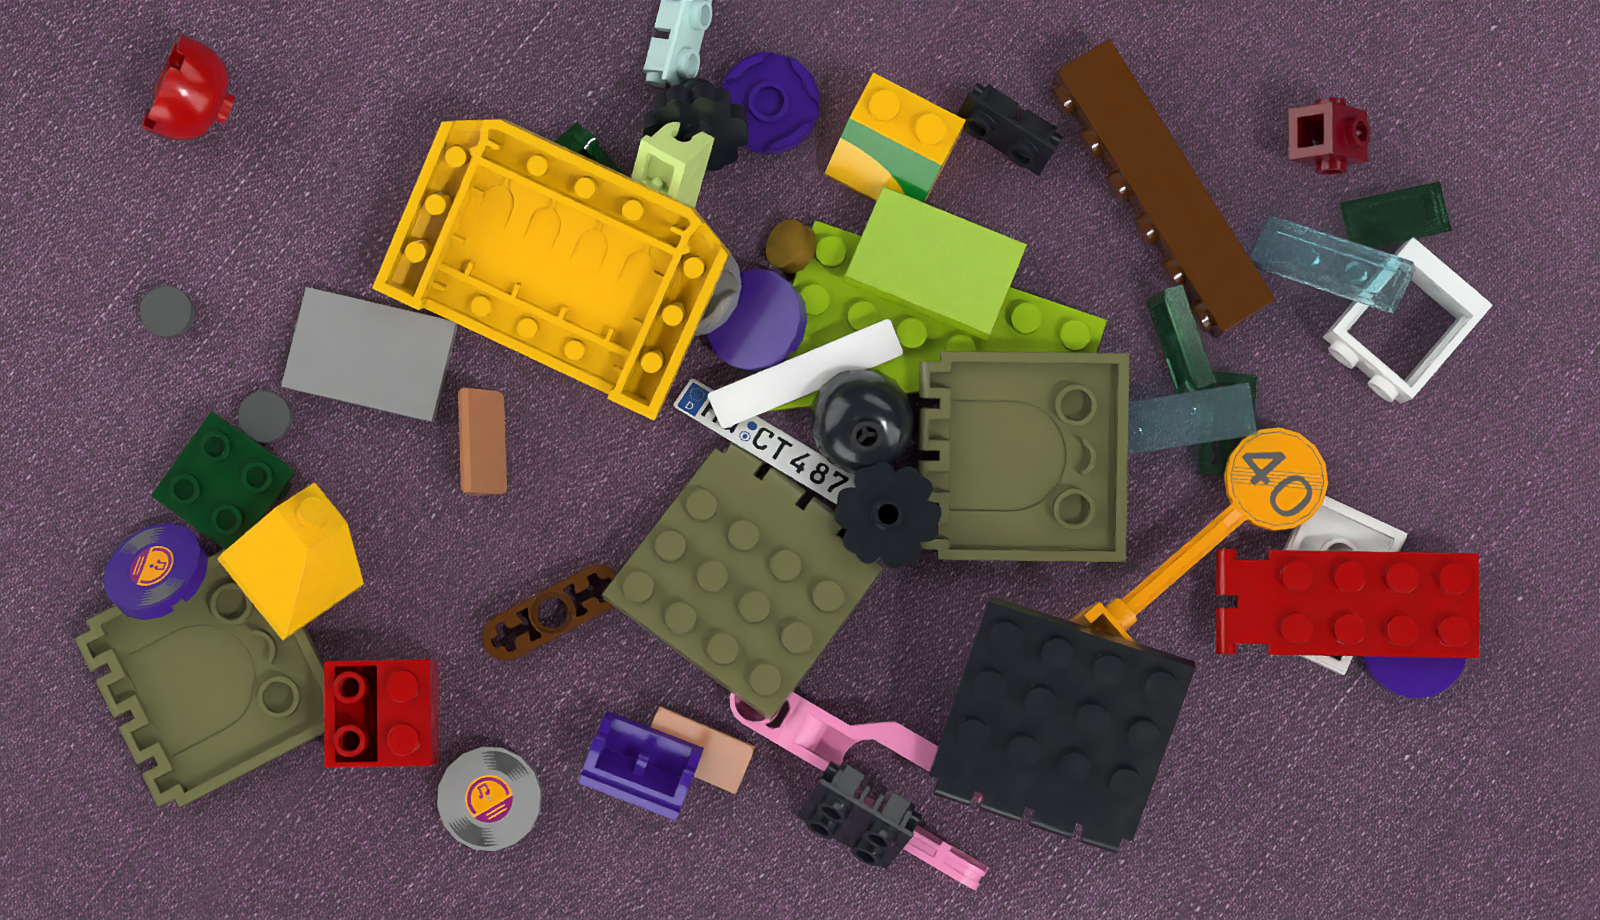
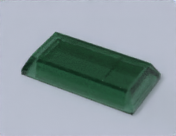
M1440 181L1339 203L1351 253L1405 242L1413 237L1419 239L1452 231Z

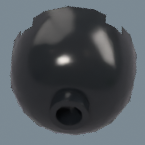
M866 369L867 371L858 370L851 373L848 370L838 373L822 385L812 402L810 426L816 447L829 463L847 473L856 474L859 469L871 467L881 461L888 463L890 466L902 458L912 439L914 416L909 398L895 379L878 370Z

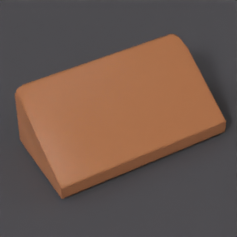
M460 388V391H458L461 490L469 496L503 495L507 491L504 396L498 391Z
M659 706L651 728L703 747L704 750L694 777L736 794L756 746L666 707Z

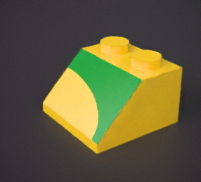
M873 72L849 117L824 175L877 202L884 186L925 203L962 133L966 120Z

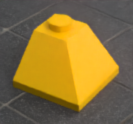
M315 482L275 507L217 559L283 641L354 593L364 584L348 523Z

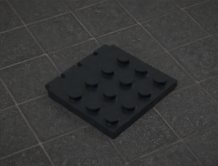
M989 595L930 767L929 776L937 778L933 795L969 806L974 792L978 791L983 793L979 810L1019 823L1025 807L1031 808L1033 812L1029 826L1070 839L1077 823L1084 826L1080 837L1081 843L1116 854L1122 838L1133 841L1195 672V661Z

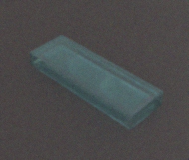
M1270 215L1249 257L1254 266L1261 270L1392 314L1395 313L1416 270L1413 261Z
M1250 383L1129 402L1128 455L1258 435Z

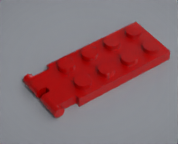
M1216 549V595L1235 596V608H1216L1215 654H1237V644H1266V655L1479 658V553L1266 551V560H1237V550Z

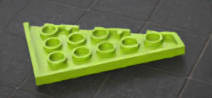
M815 220L812 227L816 235L814 256L804 269L796 273L793 282L794 288L799 291L805 301L807 325L803 341L795 352L791 351L789 356L783 360L787 361L885 319H889L903 354L870 369L878 370L895 379L906 394L919 393L920 361H940V351L1096 353L1107 320L1010 287L987 341L843 282L862 236ZM819 390L766 412L810 408Z

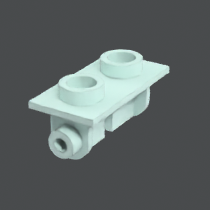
M661 0L654 28L659 31L670 32L669 39L654 37L651 39L646 62L643 67V72L647 74L645 80L647 84L664 88L666 82L674 86L680 85V83L687 79L696 77L700 66L699 51L703 35L712 20V0Z

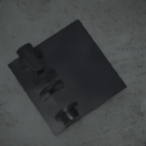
M830 761L820 778L821 780L798 812L797 817L804 820L808 829L814 834L825 839L834 838L851 848L852 854L861 862L871 866L879 865L887 869L913 837V831L921 820L922 814L914 810L916 804L894 792L891 793L881 813H879L877 810L889 788L883 786L872 806L869 807L863 802L875 780L869 778L856 799L853 796L865 775L845 762H842L839 766Z

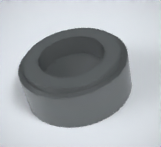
M159 286L149 291L143 298L140 306V317L143 325L151 333L161 338L174 339L184 335L192 327L195 320V306L191 298L180 289L173 286Z
M258 391L249 395L242 402L238 412V422L243 433L252 440L271 444L280 441L288 434L293 423V412L289 403L280 395L271 391Z

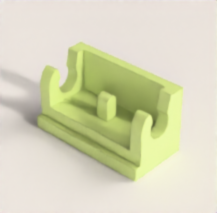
M671 122L664 125L652 137L646 135L641 139L631 178L695 208L714 137L702 131L692 136V139L688 142L678 141L674 137L678 134L680 123Z

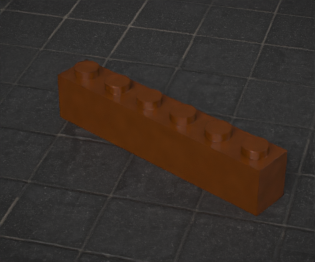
M1107 39L1058 69L1052 81L1055 88L1051 90L1055 102L1066 116L1071 113L1074 115L1082 128V131L1079 132V138L1084 148L1093 159L1100 156L1110 174L1106 176V180L1113 194L1120 202L1127 200L1138 216L1133 219V222L1141 238L1149 246L1155 243L1165 259V261L1161 262V267L1169 282L1174 288L1178 289L1182 286L1193 303L1188 306V309L1197 326L1204 333L1210 330L1216 339L1276 301L1274 295L1111 39Z

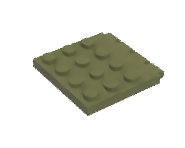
M940 351V361H920L919 398H939V408H919L918 450L939 451V460H918V473L931 482L932 493L928 500L938 503L942 512L938 522L939 530L937 537L931 542L921 543L922 549H937L938 560L1126 562L1129 353Z
M732 442L725 453H722L717 448L712 451L605 589L602 596L608 603L765 718L772 721L881 575L883 568L877 564L880 557L871 564H864L858 560L855 554L845 549L843 539L839 537L843 528L835 523V511L816 497L812 498L804 510L800 509L797 505L806 494L805 489L774 467L767 472L762 480L758 479L756 475L765 462Z
M226 549L208 557L206 576L196 594L187 602L181 599L177 604L171 606L174 610L173 612L159 618L140 620L127 617L115 605L86 620L90 631L74 639L90 672L99 670L107 665L109 666L111 672L95 682L114 719L130 711L132 712L135 719L120 726L119 730L137 765L155 758L158 766L146 771L142 776L158 807L173 800H176L179 807H184L324 734V663L306 627H302L283 641L217 560Z

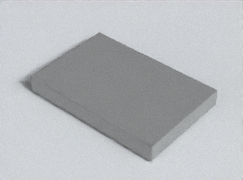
M306 287L281 387L434 423L458 324L439 317Z

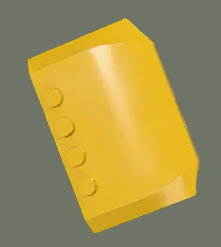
M506 119L443 121L372 289L417 310L425 308L598 389L608 394L607 399L654 421L662 409L731 253L694 207Z

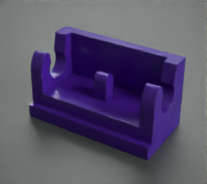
M606 711L598 733L594 736L578 783L676 821L688 794L704 748Z

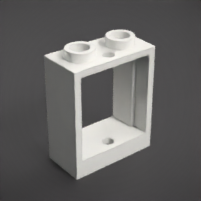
M1413 237L1399 247L1324 334L1323 338L1331 344L1328 350L1336 360L1350 369L1357 366L1371 378L1368 385L1377 395L1388 402H1393L1395 399L1402 404L1414 398L1492 307V304ZM1399 271L1456 318L1405 380L1400 378L1347 332Z

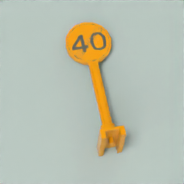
M1280 427L1260 429L1242 439L1229 455L1224 472L1226 495L1230 505L1122 599L1116 597L1106 607L1101 602L1095 603L1079 611L1069 621L1133 641L1126 630L1137 622L1136 615L1244 521L1269 531L1293 529L1311 519L1323 504L1328 486L1326 464L1316 446L1300 433Z

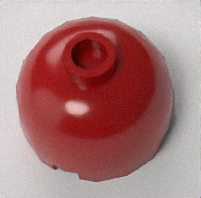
M181 33L178 43L174 44L152 94L155 101L151 110L146 109L141 128L161 137L181 141L193 140L204 135L214 121L224 124L233 106L235 96L227 93L230 76L225 62L220 56L202 42Z

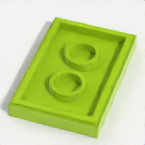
M883 186L843 282L988 341L1027 244Z

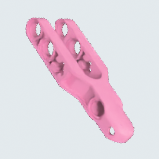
M794 692L773 720L770 721L733 693L730 694V708L734 717L742 724L822 771H825L830 761L840 766L845 753L855 743L874 739L930 772L938 746L895 721L849 725ZM857 790L853 797L857 799L861 792ZM975 791L973 798L981 801L983 793ZM866 796L863 803L871 807L874 799ZM880 804L877 810L879 813H881L884 805ZM917 825L913 831V837L903 849L976 891L980 885V879L982 876H985L989 867Z

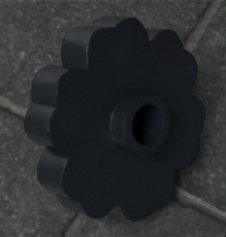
M702 78L687 79L680 83V85H674L666 92L657 94L654 97L653 110L647 112L643 118L644 136L652 137L664 125L671 122H679L680 128L677 136L674 137L678 141L688 142L692 139V136L702 131L714 137L706 167L709 171H718L725 165L734 163L738 159V147L746 145L749 140L746 108L739 104H731V94L728 90L716 88L710 81Z
M884 461L875 463L871 467L859 469L854 476L855 487L844 488L837 496L834 521L839 527L847 530L844 535L843 546L847 551L855 554L858 560L864 564H871L879 557L891 569L898 568L904 563L915 562L921 555V543L931 542L938 535V522L942 512L936 503L928 500L932 493L931 482L925 477L920 476L918 471L911 466H905L895 473L893 468ZM884 505L895 507L898 512L897 521L893 524L882 523L878 518L880 507Z

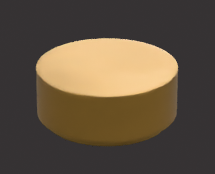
M795 219L782 221L773 229L767 240L766 257L768 262L785 273L793 274L801 271L814 256L816 235L809 226Z

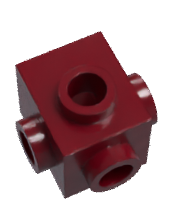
M1337 97L1321 98L1315 100L1314 105L1288 109L1289 160L1315 166V173L1322 175L1343 174L1347 172V165L1368 162L1367 145L1370 141V127L1367 121V111L1347 106L1346 99Z

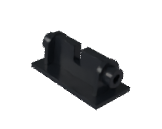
M977 82L972 91H969L957 113V116L966 120L963 128L975 139L983 140L1008 156L1016 165L1027 168L1040 176L1050 157L1064 138L1056 132L1058 127L1050 124L1028 109L1020 121H1016L1011 115L1019 103L993 88L991 84L984 87Z

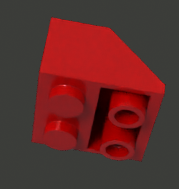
M438 660L324 661V768L432 766L439 764Z

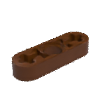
M605 565L589 566L498 614L488 621L483 630L482 640L486 651L498 660H516L614 608L613 605L607 601L601 603L597 597H592L581 603L588 612L578 617L576 603L565 592V589L574 585L575 592L579 595L591 587L589 580L591 576L597 574L602 580L609 578L613 580L618 573ZM549 598L561 599L568 608L567 620L557 628H548L539 619V607ZM528 609L530 622L541 634V637L532 641V634L528 631L515 639L517 648L514 651L510 652L506 646L496 647L494 639L500 635L497 627L505 623L508 628L513 629L526 623L519 616V613Z

